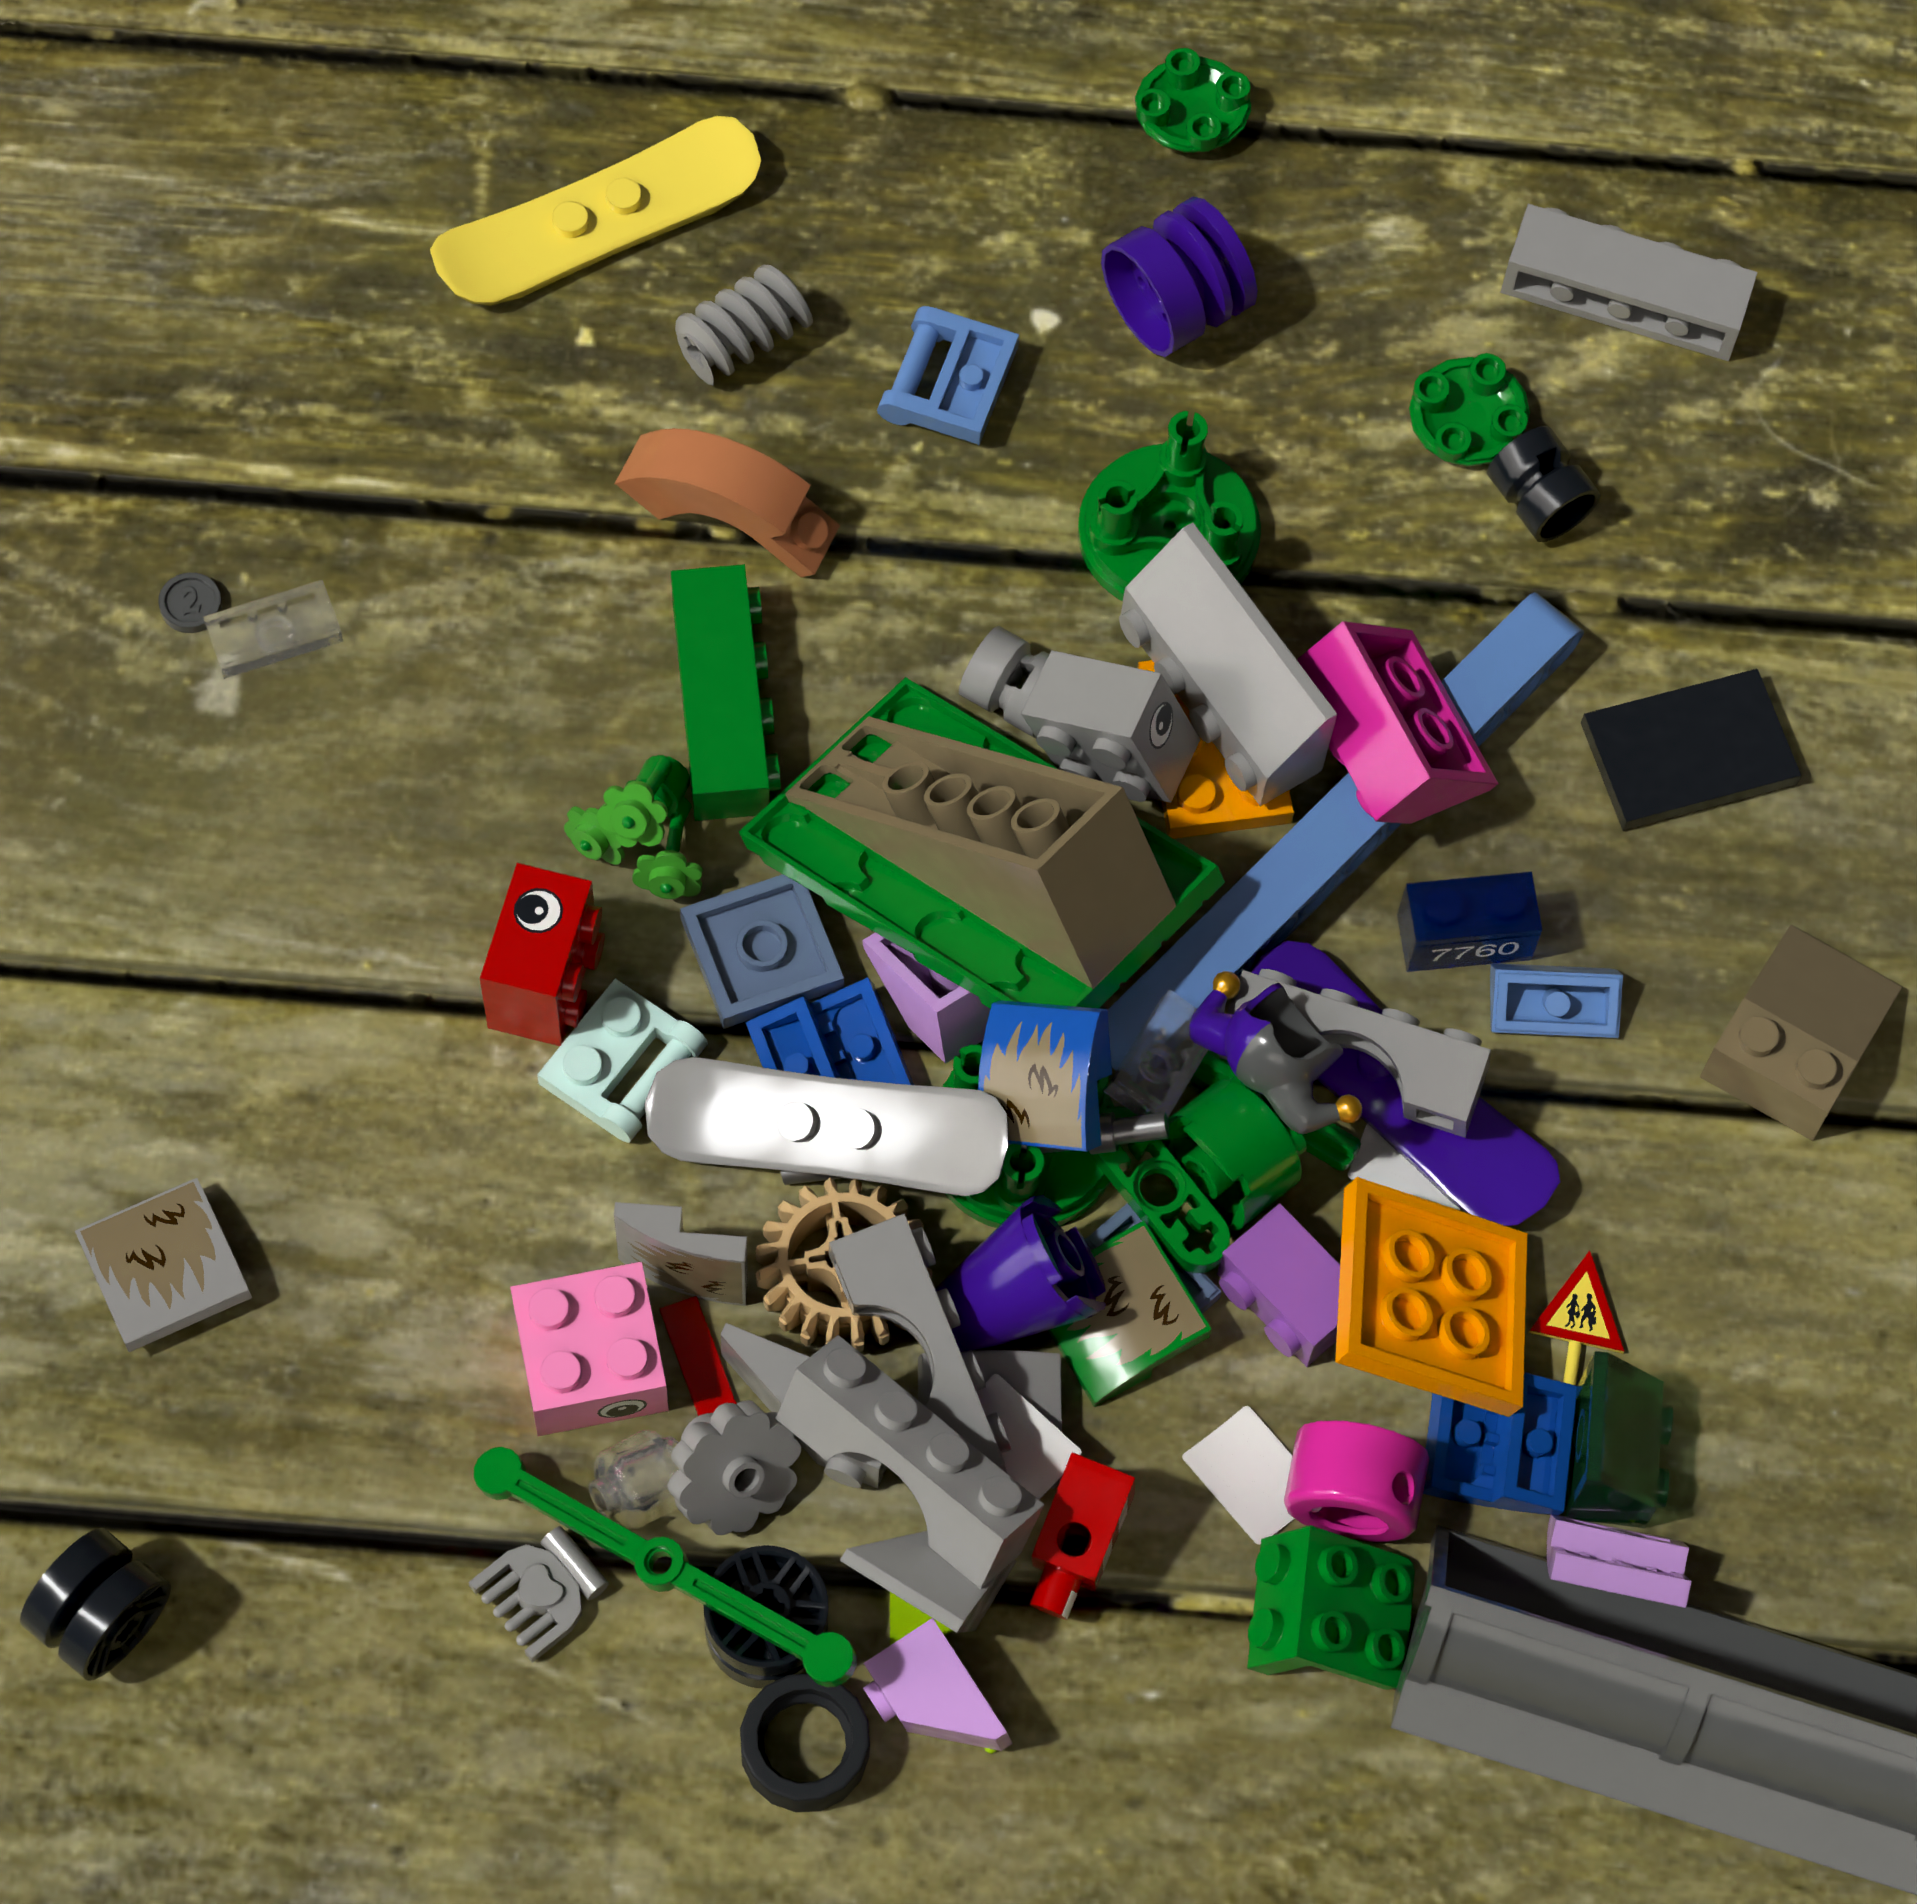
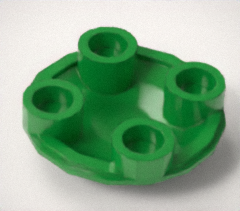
M1178 48L1166 56L1165 63L1155 67L1142 79L1135 96L1136 117L1146 134L1164 147L1182 152L1210 151L1228 144L1244 130L1251 113L1250 81L1243 73L1232 70L1222 62L1201 57L1189 48Z
M1489 353L1480 354L1475 358L1465 357L1446 360L1427 372L1420 374L1415 381L1409 406L1413 431L1425 449L1446 462L1463 466L1490 464L1506 445L1525 433L1530 415L1526 392L1514 375L1506 370L1503 360Z

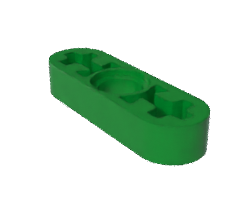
M1121 1106L1111 1107L1101 1112H1113L1116 1118L1139 1116L1136 1111ZM1161 1140L1128 1144L1129 1150L1138 1161L1142 1159L1146 1152H1149L1153 1157L1139 1164L1131 1177H1127L1123 1171L1129 1169L1132 1160L1121 1147L1116 1152L1090 1154L1094 1162L1140 1220L1146 1222L1156 1240L1177 1266L1187 1272L1198 1274L1209 1272L1220 1264L1223 1257L1222 1252L1229 1247V1228L1221 1215ZM1151 1174L1166 1175L1174 1182L1177 1196L1168 1205L1154 1206L1142 1197L1140 1182ZM1186 1202H1189L1193 1209L1187 1212L1185 1217L1191 1228L1198 1234L1207 1229L1213 1234L1209 1244L1211 1252L1209 1254H1206L1200 1248L1189 1252L1184 1247L1189 1233L1179 1219L1174 1222L1171 1228H1168L1163 1223L1177 1216Z

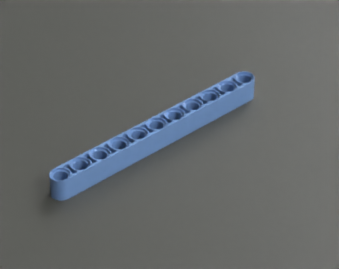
M1537 592L1525 598L1441 681L1478 747L1562 665L1577 647L1584 634L1583 629ZM1349 773L1108 1009L1111 1065L1132 1086H1136L1146 1079L1189 1036V1024L1192 1015L1213 991V981L1218 973L1223 971L1233 972L1240 979L1243 970L1251 972L1261 955L1279 946L1402 824L1375 822L1374 818L1367 814L1359 804L1356 796L1357 787Z

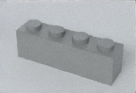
M1528 204L1508 262L1500 293L1729 362L1758 272L1743 268L1731 260L1712 259L1686 251L1674 243L1655 242L1626 233L1617 226L1599 225L1569 216L1560 209L1542 208Z

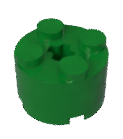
M1236 1076L1229 1080L1222 1079L1216 1081L1168 1118L1169 1139H1160L1221 1217L1232 1222L1229 1231L1240 1230L1299 1183L1302 1173L1299 1156L1307 1150L1303 1135L1291 1130L1282 1120H1279L1263 1101L1261 1093L1245 1086ZM1170 1179V1181L1172 1182L1173 1186H1174L1175 1189H1176V1186H1175L1174 1182Z

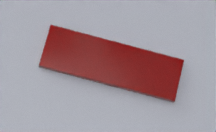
M697 1296L659 1308L697 1415L714 1413L715 1409L724 1403L736 1404Z

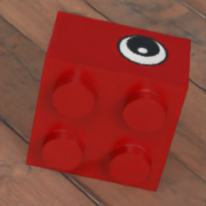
M521 863L516 864L480 975L488 1029L561 1046L568 1026L577 1028L578 1023L582 1020L587 1000V990L581 989L586 968L591 970L597 969L605 941V934L598 932L602 918V907L594 905L592 881Z

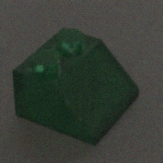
M1594 1352L1577 1385L1569 1461L1566 1517L1588 1522L1646 1528L1656 1509H1664L1667 1503L1670 1478L1669 1469L1659 1468L1660 1444L1668 1445L1670 1441L1673 1407L1672 1405L1663 1404V1381L1608 1352Z

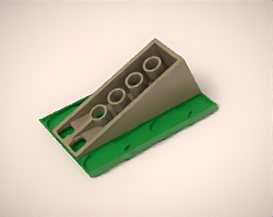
M906 677L739 831L746 848L759 855L766 865L822 896L828 906L909 951L919 963L978 996L981 1003L990 1009L992 1003L999 1000L1099 1009L1120 988L1119 984L1121 982L1125 983L1162 946L1161 942L1163 940L1167 941L1203 905L1202 901L1204 899L1208 900L1225 883L1218 865L1138 818L1123 787L1055 768Z

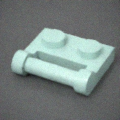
M615 978L578 1023L577 1028H574L537 1074L538 1084L618 1139L630 1143L642 1128L639 1120L645 1114V1101L656 1073L675 1060L698 1057L706 1048L708 1042L704 1035L695 1027L685 1021L676 1020ZM655 1038L667 1044L620 1104L611 1103L607 1100V1097Z

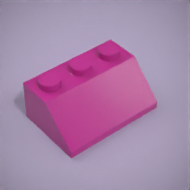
M1342 621L1297 659L1337 713L1329 749L1334 757L1341 764L1345 765L1357 787L1356 796L1359 804L1367 814L1374 818L1375 822L1412 824L1486 793L1499 784L1413 630Z

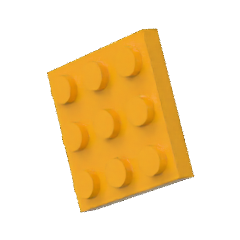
M1356 1177L1344 1188L1335 1362L1507 1417L1513 1415L1523 1407L1527 1233Z

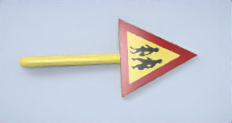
M1590 1250L1528 1331V1333L1569 1342L1563 1382L1575 1386L1582 1345L1622 1354L1625 1352Z

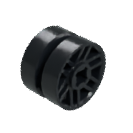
M97 1528L83 1535L52 1563L34 1586L23 1606L20 1616V1623L26 1630L46 1647H59V1657L88 1681L95 1680L108 1673L135 1648L160 1616L171 1592V1584L143 1560L132 1562V1551L105 1528Z
M769 1545L750 1547L730 1556L712 1575L713 1578L816 1636L828 1632L829 1605L825 1584L814 1566L792 1550ZM703 1605L705 1636L709 1652L719 1668L733 1680L749 1687L763 1689L766 1685L787 1675L807 1674L802 1660Z

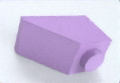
M933 1618L864 1662L874 1681L863 1687L884 1722L897 1715L907 1732L1002 1751L1013 1744L1005 1728Z

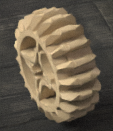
M829 1177L824 1182V1196L818 1198L813 1190L804 1185L799 1190L801 1208L783 1200L778 1206V1216L782 1222L767 1221L763 1227V1236L769 1243H763L756 1247V1261L764 1266L756 1272L757 1287L769 1290L763 1298L764 1307L768 1312L783 1310L779 1317V1327L784 1332L794 1329L799 1324H803L800 1341L805 1346L813 1343L818 1334L826 1336V1344L839 1335L842 1338H850L851 1346L857 1351L862 1352L864 1350V1335L871 1333L874 1340L880 1345L884 1346L885 1343L889 1342L890 1333L887 1323L898 1329L906 1330L900 1325L884 1318L854 1316L829 1257V1242L852 1234L850 1225L868 1228L901 1214L907 1216L908 1204L904 1199L896 1201L888 1207L885 1206L887 1189L883 1185L874 1189L870 1197L862 1195L861 1180L853 1179L849 1184V1192L837 1193V1184ZM920 1219L907 1220L911 1230L922 1227L924 1230V1225ZM827 1227L828 1238L819 1248L805 1251L804 1258L791 1260L795 1250L805 1238L813 1232ZM927 1267V1271L932 1281L933 1272L930 1268ZM800 1286H806L807 1291L816 1290L830 1293L837 1300L839 1307H832L814 1300Z

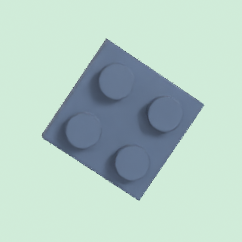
M783 874L680 908L682 924L723 1029L754 1019L802 996L807 1000H811L844 988V976L808 888Z

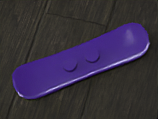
M1286 941L1261 955L1251 973L1259 975L1261 969H1270L1284 973L1296 980V987L1320 994L1322 989L1337 990L1354 997L1358 1001L1357 1007L1382 1014V1010L1324 952L1309 943ZM1343 1048L1344 1054L1317 1079L1338 1099L1343 1095L1349 1094L1359 1099L1362 1105L1360 1118L1408 1160L1449 1201L1468 1214L1504 1226L1519 1225L1545 1207L1560 1183L1558 1163L1549 1151L1481 1097L1478 1099L1468 1132L1464 1138L1403 1118L1402 1098L1396 1081L1386 1067L1364 1052Z

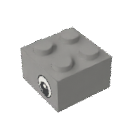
M1051 650L1021 712V715L1036 736L1037 744L1045 750L1057 769L1123 787L1128 799L1138 802L1145 801L1146 798H1152L1171 803L1200 742L1198 734L1161 673Z

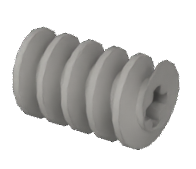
M762 265L754 272V279L752 277H742L735 283L734 291L732 289L719 291L715 296V303L703 301L695 308V315L692 313L680 315L676 320L675 331L683 356L691 368L704 382L714 386V377L710 367L715 365L724 375L729 377L735 371L731 354L735 353L744 363L750 364L754 360L753 350L750 345L752 341L763 351L769 352L774 347L770 330L774 329L783 339L788 340L794 334L789 320L791 317L805 328L812 325L813 319L804 297L794 282L777 268L771 265Z

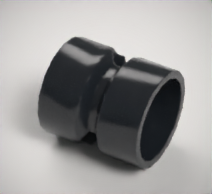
M1540 426L1518 436L1495 456L1487 470V475L1507 502L1519 503L1516 513L1537 542H1547L1570 531L1593 511L1601 496L1598 489L1579 465H1568L1571 455L1549 426Z

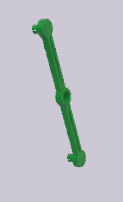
M495 1447L484 1452L477 1459L474 1466V1480L478 1488L487 1497L495 1500H503L510 1497L518 1499L634 1565L638 1577L649 1589L665 1592L675 1588L802 1660L807 1674L818 1685L837 1687L847 1682L853 1675L857 1666V1655L851 1643L843 1635L826 1632L816 1636L690 1565L684 1550L673 1539L654 1537L646 1540L526 1472L521 1458L512 1449ZM667 1556L672 1559V1564L667 1572L663 1574L653 1573V1565L658 1558Z

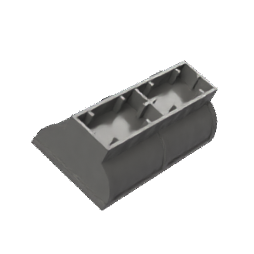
M1436 1525L1430 1546L1428 1577L1414 1624L1410 1645L1394 1693L1391 1728L1917 1895V1675L1688 1603L1686 1608L1551 1580L1547 1569V1559Z

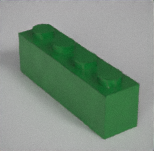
M745 564L672 570V603L694 821L756 816L769 804V792L781 791L778 754H766L764 735L775 734L771 697L759 698L758 680L768 679L765 642H753L752 625L762 624L759 587L747 588Z

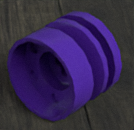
M1193 196L1180 203L1173 211L1168 210L1154 220L1153 229L1140 226L1102 250L1101 266L1112 301L1128 328L1139 342L1153 354L1167 357L1202 336L1205 332V325L1218 327L1228 321L1231 315L1237 316L1256 303L1257 284L1247 252L1232 226L1219 210L1205 199Z

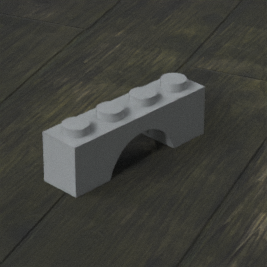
M1261 969L1259 975L1245 970L1242 971L1239 979V993L1232 999L1227 1014H1234L1243 1003L1254 999L1272 984L1280 983L1301 1014L1329 1043H1338L1343 1048L1364 1052L1387 1068L1396 1081L1401 1094L1403 1118L1464 1138L1466 1137L1490 1067L1491 1049L1482 1047V1041L1478 1037L1453 1028H1447L1444 1034L1419 1027L1420 1021L1416 1017L1396 1009H1383L1382 1014L1357 1007L1358 1001L1354 997L1337 990L1322 989L1320 994L1296 987V980L1275 970ZM1219 1055L1221 1059L1227 1060V1057Z
M901 1214L829 1242V1257L852 1314L854 1316H875L890 1320L914 1336L928 1358L932 1374V1389L925 1407L1003 1470L1005 1462L1002 1453L1011 1450L1010 1443L997 1412L985 1415L976 1392L986 1388L985 1381L972 1350L960 1353L951 1330L961 1326L959 1316L947 1288L935 1291L927 1267L936 1264L923 1228L919 1227L911 1230L905 1214Z
M839 1335L796 1368L776 1419L826 1461L837 1454L853 1452L872 1457L891 1469L907 1485L920 1505L927 1525L928 1546L979 1589L983 1588L1021 1554L1044 1507V1504Z

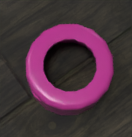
M1317 1421L1304 1424L1297 1431L1284 1496L1287 1512L1303 1525H1312L1354 1540L1390 1542L1405 1539L1416 1530L1429 1463L1427 1449L1415 1440L1400 1433L1370 1424L1349 1421Z

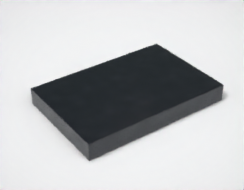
M1758 669L1588 712L1583 715L1581 726L1623 831L1795 786L1801 778V773Z

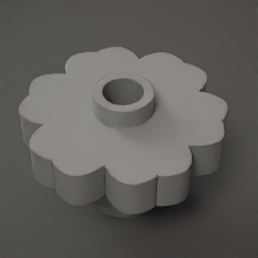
M750 1400L737 1404L724 1403L719 1405L714 1413L702 1414L686 1426L682 1433L681 1441L675 1446L671 1454L672 1461L679 1470L669 1479L667 1487L670 1494L675 1498L678 1510L692 1524L706 1523L716 1535H726L733 1531L746 1532L754 1526L759 1512L770 1514L777 1512L782 1507L786 1495L793 1490L797 1483V1476L789 1466L798 1459L801 1453V1446L794 1438V1434L776 1419L777 1412L764 1413Z

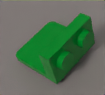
M1312 1525L1262 1538L1260 1552L1255 1563L1257 1582L1253 1617L1248 1628L1250 1646L1247 1669L1272 1675L1312 1666L1381 1689L1390 1690L1397 1688L1408 1651L1415 1568L1411 1560Z

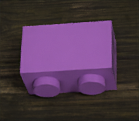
M1279 1203L1222 1252L1223 1257L1220 1261L1217 1275L1221 1278L1219 1284L1228 1299L1242 1310H1246L1249 1307L1266 1325L1264 1331L1275 1348L1287 1357L1295 1355L1308 1367L1336 1342L1340 1264Z

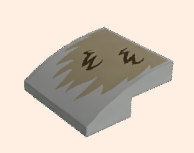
M198 1178L75 1231L128 1352L252 1298Z
M615 1202L614 1222L618 1259L626 1265L642 1262L646 1278L676 1292L718 1303L746 1306L748 1288L746 1236L684 1232L682 1207Z

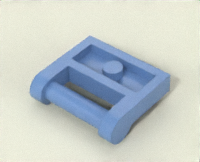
M922 306L918 308L911 324L914 335L891 390L884 391L877 412L883 419L892 424L907 425L911 423L980 445L1018 349L1019 334L934 307ZM942 340L952 342L930 399L915 396L936 342Z

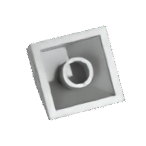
M928 1531L847 1548L840 1559L844 1564L956 1633L976 1631L1017 1562L1013 1560L983 1588L979 1589L928 1546Z

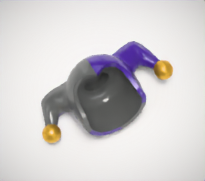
M1223 971L1218 973L1213 981V991L1192 1015L1189 1024L1191 1040L1212 1052L1227 1057L1228 1064L1234 1075L1251 1090L1263 1094L1281 1120L1291 1130L1299 1134L1316 1131L1340 1120L1346 1123L1357 1121L1362 1114V1105L1355 1096L1350 1094L1343 1095L1336 1103H1317L1313 1097V1082L1344 1054L1343 1048L1338 1043H1329L1315 1030L1294 1005L1280 983L1272 984L1254 999L1243 1003L1234 1014L1224 1013L1227 1000L1234 998L1239 993L1240 980L1233 972Z

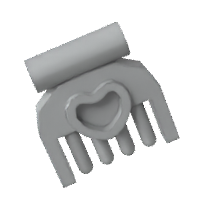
M562 1526L554 1528L542 1539L541 1545L546 1550L527 1544L509 1550L468 1582L469 1587L477 1595L510 1569L511 1572L482 1595V1602L490 1604L511 1586L520 1581L518 1590L493 1610L494 1616L500 1618L516 1605H520L522 1610L505 1623V1629L508 1632L514 1631L533 1615L542 1616L517 1636L516 1642L520 1646L526 1645L553 1622L556 1624L525 1649V1655L532 1663L572 1632L582 1616L580 1591L590 1601L599 1596L609 1585V1582Z

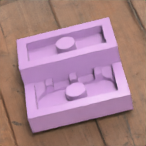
M1550 1515L1547 1530V1569L1551 1580L1686 1608L1691 1580L1684 1575L1689 1547L1682 1541L1559 1515Z

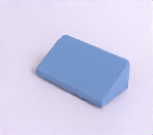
M1492 963L1490 967L1491 1032L1619 1038L1623 975L1617 969Z

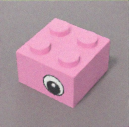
M642 1262L510 1287L538 1436L669 1411L667 1386Z

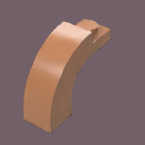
M672 428L642 434L614 483L659 520L678 514L693 513L709 516L738 528L756 540L801 578L815 575L840 527L835 520L806 497L811 485L799 475L774 459L744 444L697 430Z

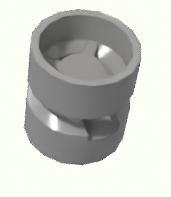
M998 625L987 634L971 658L959 686V695L990 713L998 708H1002L1004 721L1036 738L1021 712L1049 654L1043 651L1035 656L1031 655L1029 642ZM1023 678L1027 679L1021 689L1017 688Z

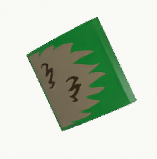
M1144 1220L1091 1250L1098 1264L1106 1292L1096 1297V1301L1106 1303L1105 1309L1090 1318L1048 1330L1094 1407L1151 1377L1154 1367L1210 1338L1211 1327Z

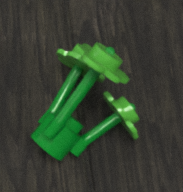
M664 755L652 756L645 761L636 780L628 781L624 789L616 785L608 787L603 796L605 804L599 809L588 808L584 811L574 806L568 811L567 816L569 820L565 823L564 830L574 847L587 858L593 860L603 858L606 862L613 865L620 864L625 858L622 846L627 848L633 847L637 842L648 847L658 845L665 834L662 822L668 817L671 820L666 850L657 853L656 857L648 854L639 856L632 881L636 886L649 890L655 896L664 899L695 896L701 891L702 882L700 878L703 871L702 867L699 864L687 862L686 857L680 853L684 822L692 805L683 797L690 784V775L679 761Z

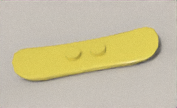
M714 116L698 121L630 158L521 205L444 232L436 238L430 249L436 271L456 296L471 304L491 306L522 298L614 254L716 213L744 195L756 179L762 161L754 134L735 117Z

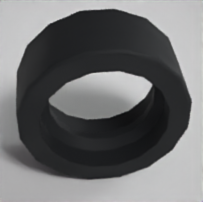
M808 1674L787 1675L766 1685L748 1705L740 1727L742 1766L752 1787L771 1804L793 1812L822 1811L843 1801L860 1783L869 1760V1721L858 1698L842 1684L837 1687H824L813 1681ZM795 1704H814L827 1709L839 1720L845 1733L846 1749L841 1763L830 1775L814 1782H797L783 1777L771 1766L765 1753L764 1737L769 1723L780 1711Z

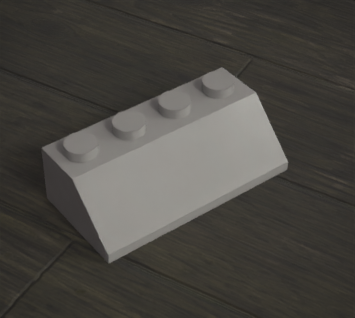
M1192 522L1183 527L1125 587L1119 622L1127 640L1135 648L1143 647L1154 662L1155 672L1162 674L1173 694H1177L1188 708L1191 724L1198 736L1206 743L1213 742L1225 758L1226 771L1235 786L1241 791L1248 790L1261 807L1322 771L1337 713Z

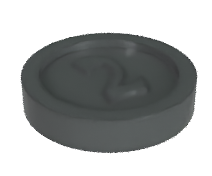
M183 573L171 578L163 586L159 594L158 603L162 618L166 624L179 632L196 633L203 631L214 624L221 613L222 599L217 585L209 577L199 573Z

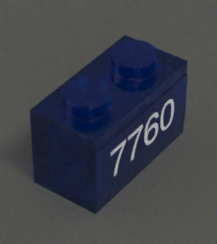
M1532 872L1407 883L1397 913L1407 972L1528 961L1534 955L1542 932Z

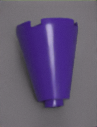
M1044 1195L1033 1196L1023 1202L935 1288L936 1292L947 1288L957 1310L961 1326L951 1330L960 1352L991 1348L1090 1318L1105 1309L1106 1303L1096 1301V1297L1106 1292L1103 1277L1091 1250L1076 1226L1064 1232L1053 1218L1063 1210Z

